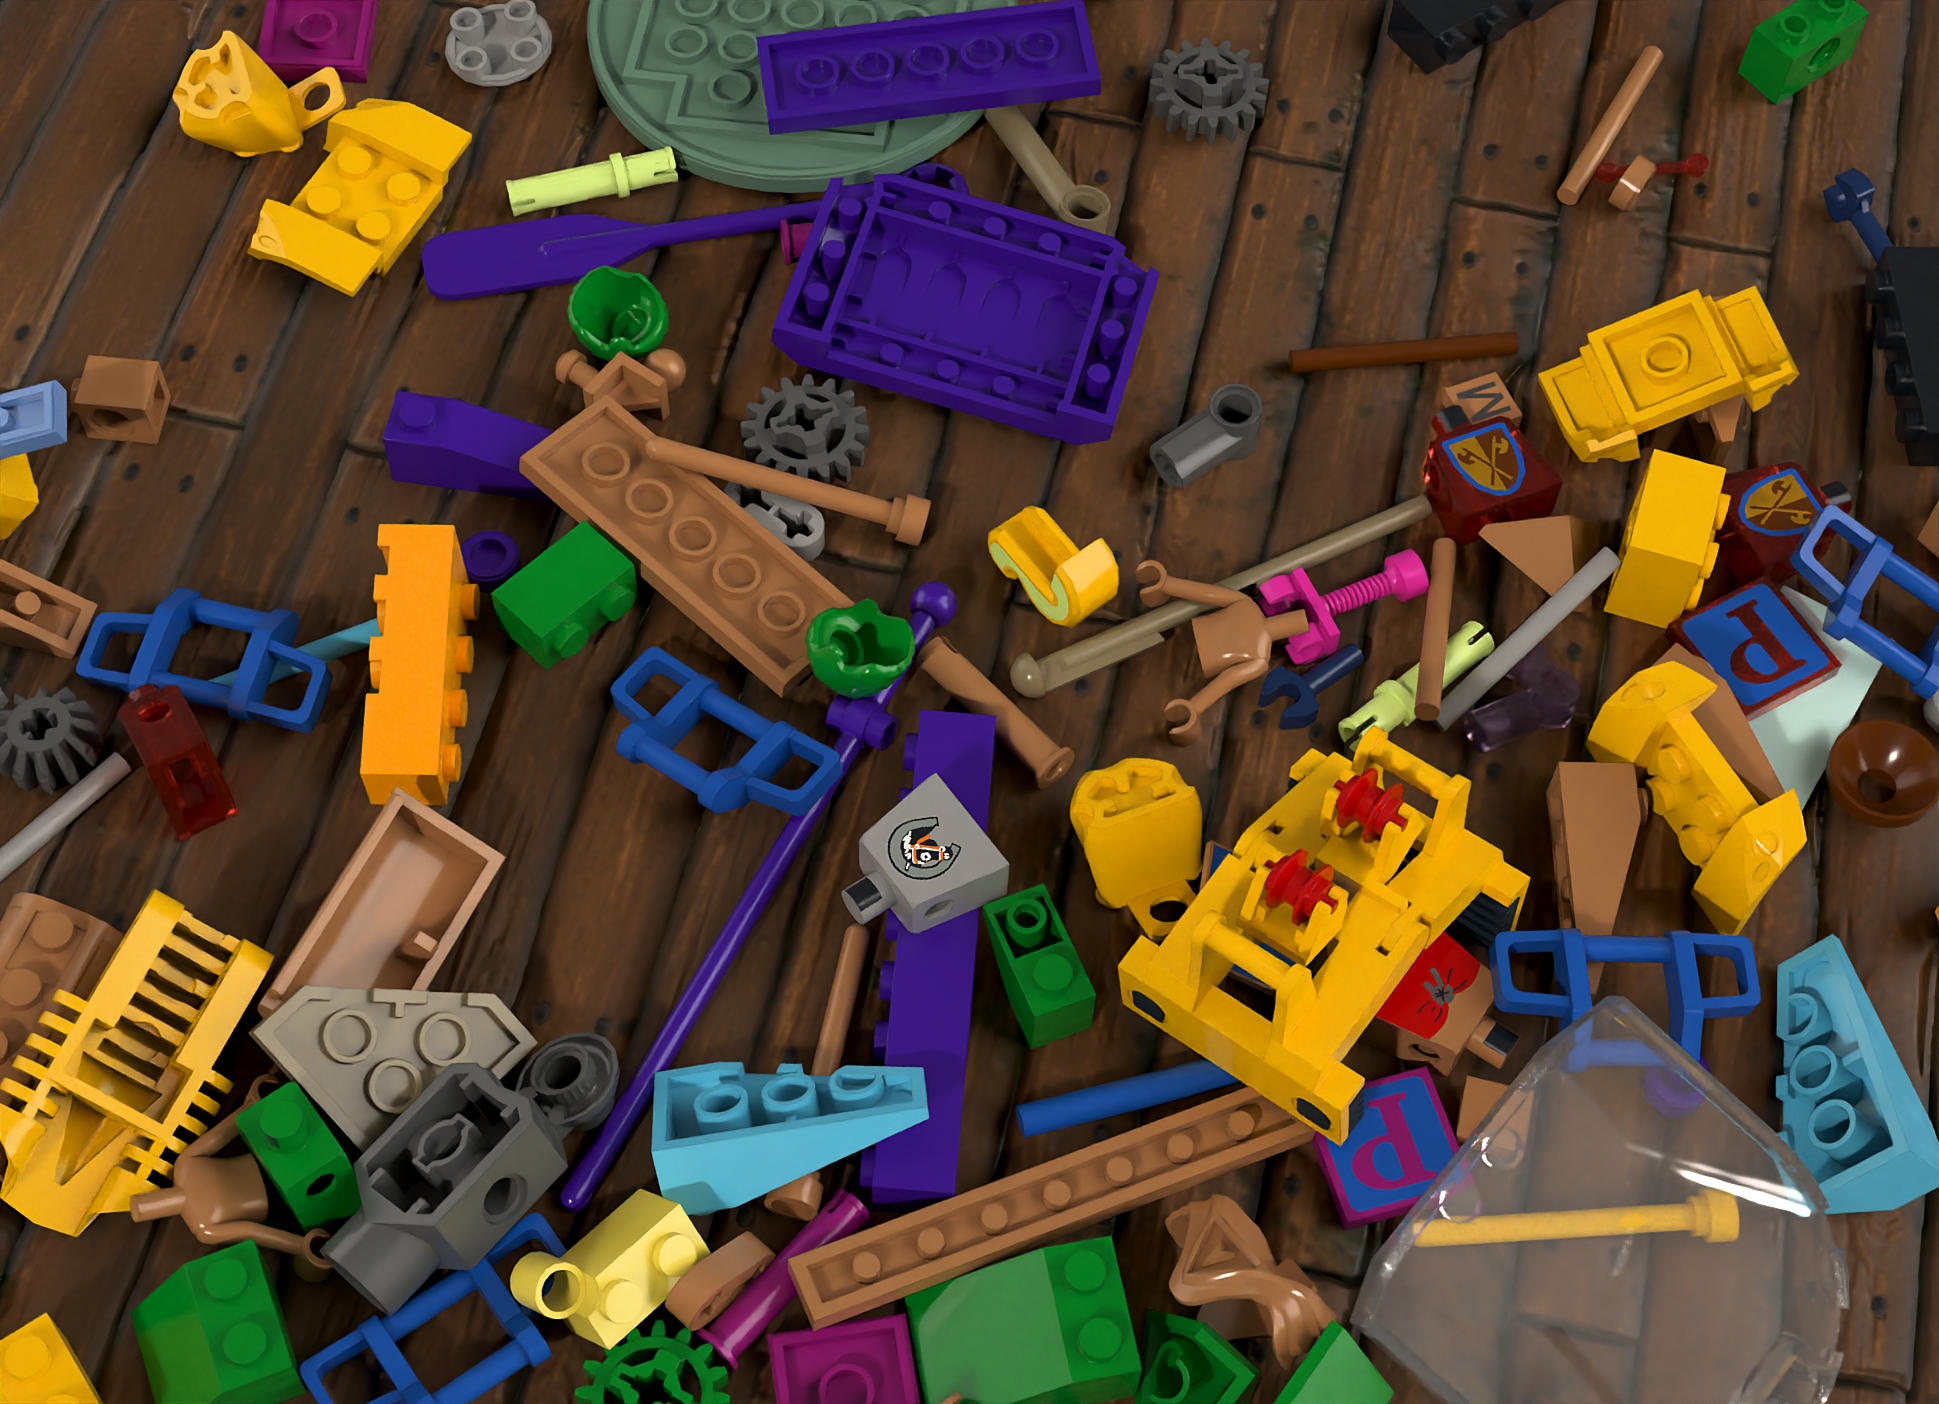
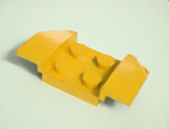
M368 98L358 102L354 109L341 110L328 121L327 138L323 149L330 152V155L290 206L266 199L260 212L257 231L253 235L247 253L259 260L267 259L289 266L354 297L372 272L381 277L386 275L442 201L443 187L448 182L449 170L471 143L472 134L409 102Z
M1752 286L1713 302L1710 295L1702 298L1699 290L1696 289L1588 333L1589 344L1579 348L1580 357L1539 373L1538 381L1564 438L1582 462H1598L1599 458H1613L1620 462L1641 458L1637 435L1742 393L1754 413L1771 402L1772 395L1784 384L1789 386L1800 374L1757 287Z
M1666 662L1637 672L1603 704L1585 746L1599 763L1635 764L1637 784L1640 783L1646 789L1648 805L1656 814L1664 816L1677 834L1680 847L1686 858L1692 864L1699 865L1702 869L1690 893L1720 935L1738 936L1763 896L1807 841L1800 804L1795 789L1792 788L1766 804L1758 805L1690 713L1710 697L1718 686L1703 675L1678 662Z

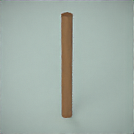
M1647 46L1644 48L1557 191V197L1562 203L1574 205L1579 200L1662 62L1664 55L1658 47Z
M1439 538L1433 544L1414 708L1415 716L1423 721H1433L1440 714L1457 555V544L1450 538Z

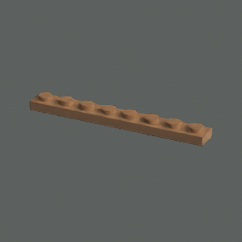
M1248 1086L789 1258L788 1272L812 1329L816 1331L1313 1140L1316 1130Z

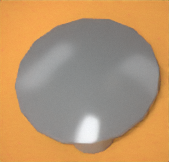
M510 0L507 4H492L480 9L464 7L454 12L450 18L452 30L447 36L445 56L451 70L466 82L488 87L506 86L524 80L540 69L551 53L552 33L546 20L537 14L536 6L531 0Z

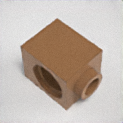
M88 355L82 378H76L73 381L70 394L72 411L78 413L87 437L158 444L171 399L159 362Z

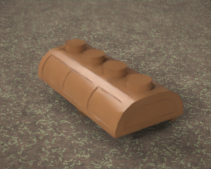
M396 786L258 1004V1012L264 1019L299 986L304 985L426 991L506 857Z
M21 892L13 896L6 908L5 915L0 921V1083L6 1077L33 1089L36 1082L12 1068V1063L17 1055H21L44 1067L47 1066L50 1060L25 1045L26 1040L31 1033H35L58 1045L63 1038L38 1023L44 1011H48L70 1022L74 1021L76 1016L51 1001L57 989H61L86 1001L124 938L120 931L90 914L37 894ZM0 1091V1103L19 1112L23 1104ZM0 1142V1181L3 1182L8 1160L5 1149Z

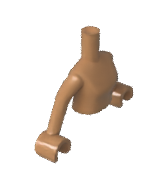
M1144 561L1138 565L1135 571V576L1139 583L1146 584L1151 581H1159L1156 585L1144 588L1139 593L1141 601L1149 607L1161 606L1169 600L1170 596H1175L1223 608L1210 615L1191 618L1205 678L1218 676L1189 701L1175 699L1166 706L1164 714L1168 721L1175 722L1180 719H1189L1186 725L1173 728L1169 732L1171 741L1180 747L1189 746L1199 739L1202 732L1199 716L1207 708L1235 687L1260 677L1268 670L1272 641L1310 632L1304 609L1266 618L1258 604L1248 595L1221 586L1169 576L1164 566L1157 561Z
M264 1074L258 1076L253 1081L240 1108L204 1133L177 1157L174 1164L173 1187L132 1194L130 1196L131 1216L134 1222L137 1223L180 1214L190 1231L197 1236V1240L210 1245L239 1244L254 1239L259 1247L295 1255L293 1267L297 1275L305 1281L319 1283L326 1280L334 1271V1268L326 1259L318 1258L312 1252H318L331 1238L329 1232L325 1229L316 1228L309 1231L303 1237L258 1224L265 1221L268 1216V1200L263 1179L253 1155L246 1153L230 1158L211 1157L240 1135L234 1121L236 1116L277 1090L279 1086L278 1079L273 1075Z

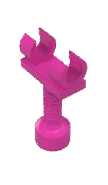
M1407 549L1386 557L1382 573L1329 592L1323 596L1318 595L1302 567L1293 570L1291 575L1276 576L1262 584L1259 589L1263 597L1258 598V601L1268 617L1290 612L1296 606L1299 609L1305 610L1310 632L1288 637L1291 644L1285 646L1295 665H1305L1317 660L1324 653L1327 656L1337 652L1340 631L1332 619L1335 615H1340L1389 594H1394L1401 602L1409 601L1426 594L1429 583L1426 570L1419 556L1412 549Z

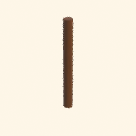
M1513 331L1290 350L1288 360L1291 373L1513 355L1518 353L1519 342L1517 333Z

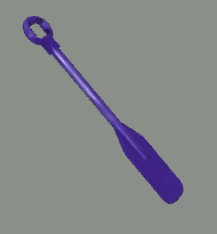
M921 163L900 174L901 176L922 182H935L938 179L947 182V189L969 195V188L963 176L953 168L940 163ZM822 200L655 225L634 223L590 214H572L444 233L430 239L422 249L425 281L429 292L436 298L445 301H456L579 282L592 269L603 265L617 268L655 247L780 229V220L786 219L788 225L812 223L816 218Z

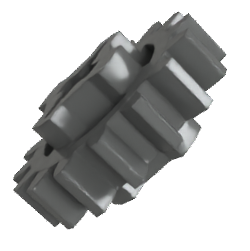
M1203 37L1200 47L1196 48L1187 40L1181 41L1179 54L1166 49L1163 51L1162 63H1154L1148 95V101L1154 103L1153 116L1155 119L1168 117L1166 130L1170 133L1178 130L1180 127L1185 129L1186 141L1189 142L1197 134H1204L1207 143L1214 144L1216 134L1222 133L1231 142L1235 141L1238 127L1251 132L1254 129L1255 118H1262L1264 115L1269 81L1262 78V63L1248 64L1250 51L1243 49L1236 54L1231 52V41L1229 40L1222 42L1219 48L1212 47L1208 37Z
M806 374L802 381V386H794L787 377L781 378V391L775 393L772 389L764 386L760 389L761 404L748 402L746 406L747 420L741 422V437L744 445L745 461L830 484V478L834 476L847 483L851 480V465L863 467L865 463V448H868L870 443L867 412L865 406L855 407V393L851 389L837 395L835 380L830 378L822 387L814 386L812 375Z

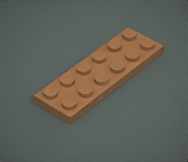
M608 394L603 395L520 457L519 472L579 524L585 520L634 564L637 574L781 698L813 671L807 657V645L805 643L810 621L826 609L833 607L847 608L855 604L704 475L649 458L645 451V445L650 438L656 435Z

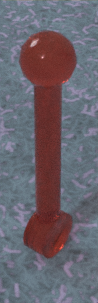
M1694 153L1688 157L1687 161L1654 163L1657 168L1655 174L1687 172L1690 176L1701 177L1706 173L1709 160L1702 154ZM1603 162L1597 168V177L1601 182L1611 183L1617 177H1622L1630 165L1616 166L1613 162Z

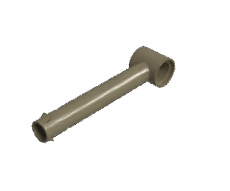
M1017 105L987 108L983 116L1056 215L1057 221L1106 234L1111 208L1109 197L1096 187L1089 185L1076 186Z

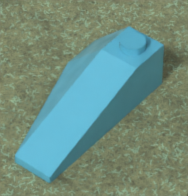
M1832 934L1778 965L1777 1036L1784 1040L1783 1075L1776 1076V1097L1783 1101V1131L1775 1133V1157L1792 1210L1800 1216L1895 1210L1939 1187V1142L1933 1125L1840 940Z
M716 1062L655 1072L651 1153L662 1197L679 1203L687 1215L703 1216L717 1210L734 1208L929 1119L923 1067L845 1065L836 1070L831 1076L805 1075L802 1064L781 1063L776 1071L777 1074L745 1073L743 1062Z

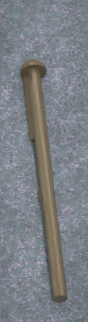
M1420 495L1213 585L1242 593L1251 589L1252 595L1257 596L1261 594L1259 587L1269 579L1280 575H1291L1293 570L1301 567L1305 571L1432 515V507L1429 500L1424 495ZM1180 598L1038 660H1034L1029 653L1024 652L1014 660L1011 666L1010 678L1012 685L1016 691L1025 697H1043L1052 691L1163 644L1165 639L1159 633L1187 622L1191 618L1208 613L1218 608V606Z

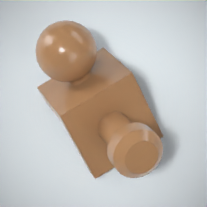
M666 348L651 352L646 357L643 365L619 351L601 371L587 364L588 359L584 354L577 350H571L561 355L555 367L556 378L567 386L577 384L583 388L585 409L603 395L608 394L628 412L645 410L662 422L670 415L668 392L677 389L683 383L686 376V365L683 358L676 351Z

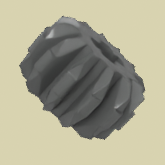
M40 684L34 698L26 700L25 697L15 693V709L0 710V772L8 779L14 778L17 786L26 793L40 783L44 791L53 795L59 781L66 779L67 782L76 785L80 778L77 773L79 769H95L97 767L96 761L98 758L94 751L104 746L103 734L99 725L96 724L98 718L92 706L87 704L85 700L78 701L75 693L71 692L67 687L52 696L50 690Z

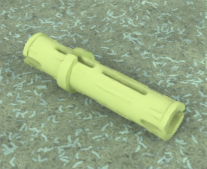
M666 146L663 149L622 157L621 153L617 152L609 154V160L513 181L506 180L505 182L514 217L523 213L612 194H618L619 199L629 197L631 190L668 182H678V174L675 171L676 164L671 146Z
M1469 621L1458 632L1447 639L1442 690L1482 658L1489 656L1494 651V641L1489 632L1473 645H1469L1474 640L1473 637L1484 628L1480 623ZM1420 662L1396 681H1384L1374 690L1373 699L1351 716L1339 722L1338 730L1344 742L1361 729H1365L1358 735L1360 738L1350 745L1349 748L1352 751H1356L1361 738L1370 727L1376 725L1389 733L1396 726L1404 728L1417 718L1414 714Z

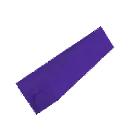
M397 391L383 436V443L393 481L555 503L519 472L520 457L555 431L458 399Z

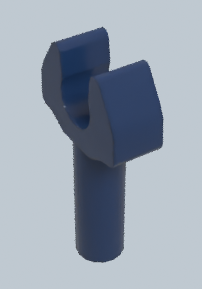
M1853 168L1836 175L1835 181L1837 184L1823 190L1828 213L1835 223L1847 220L1852 222L1876 263H1878L1884 248L1894 246L1869 208L1873 201L1875 187L1867 176Z
M1349 643L1303 675L1291 672L1283 666L1276 667L1265 678L1258 706L1263 708L1281 696L1291 697L1296 703L1290 705L1282 712L1279 728L1281 730L1307 727L1315 722L1320 706L1316 701V695L1363 664L1364 655L1354 643Z

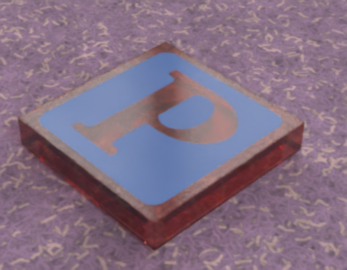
M1767 574L1669 623L1664 634L1672 646L1678 643L1692 655L1703 658L1719 676L1727 681L1748 722L1835 677L1842 666Z

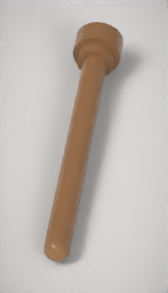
M659 436L650 438L645 445L646 454L652 460L886 525V532L896 534V541L917 547L920 544L931 500L907 494L906 500L894 497L893 502Z
M860 923L850 925L845 932L810 1075L831 1076L840 1067L871 939L868 927ZM817 1170L766 1193L765 1207L772 1213L784 1218L799 1221L812 1220L818 1214L824 1190L822 1184L819 1183V1172Z

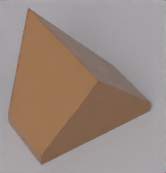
M1572 515L1486 524L1478 535L1553 596L1598 553L1601 523ZM1593 592L1573 611L1585 613L1592 605Z

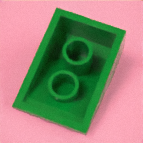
M1112 1236L1044 1247L904 1297L924 1404H941L958 1391L963 1396L959 1404H1095L1136 1396L1142 1368Z

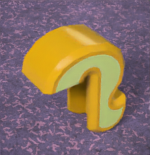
M1027 506L1020 513L994 528L988 534L989 552L999 569L1008 578L1020 579L1029 599L1039 612L1052 623L1073 628L1108 604L1117 595L1119 584L1118 566L1112 551L1103 538L1097 539L1080 551L1042 508Z

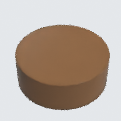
M1639 154L1618 182L1608 202L1623 212H1629L1657 171L1656 164Z

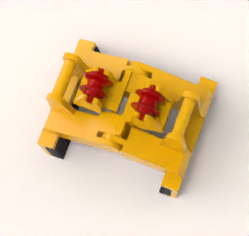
M1376 725L1370 727L1361 738L1356 748L1353 762L1335 751L1327 757L1311 748L1291 766L1289 774L1291 779L1287 785L1289 789L1286 791V795L1246 829L1238 840L1232 855L1228 853L1162 944L1158 946L1141 935L1118 964L1122 1003L1247 1086L1252 1087L1264 1097L1340 1147L1364 1116L1363 1093L1365 1089L1363 1088L1365 1078L1342 1064L1343 1058L1412 966L1422 949L1426 950L1448 926L1489 950L1498 933L1515 931L1531 878L1504 862L1502 850L1464 828L1468 796L1471 788V781L1460 774H1456L1452 778L1387 740V731ZM1383 768L1438 800L1434 818L1426 816L1402 801L1404 792L1402 784L1396 783L1385 791L1382 780ZM1253 939H1259L1296 964L1291 967L1253 943ZM1327 944V956L1329 957L1312 979L1311 970L1306 968V966ZM1234 964L1276 990L1273 1023L1218 988Z

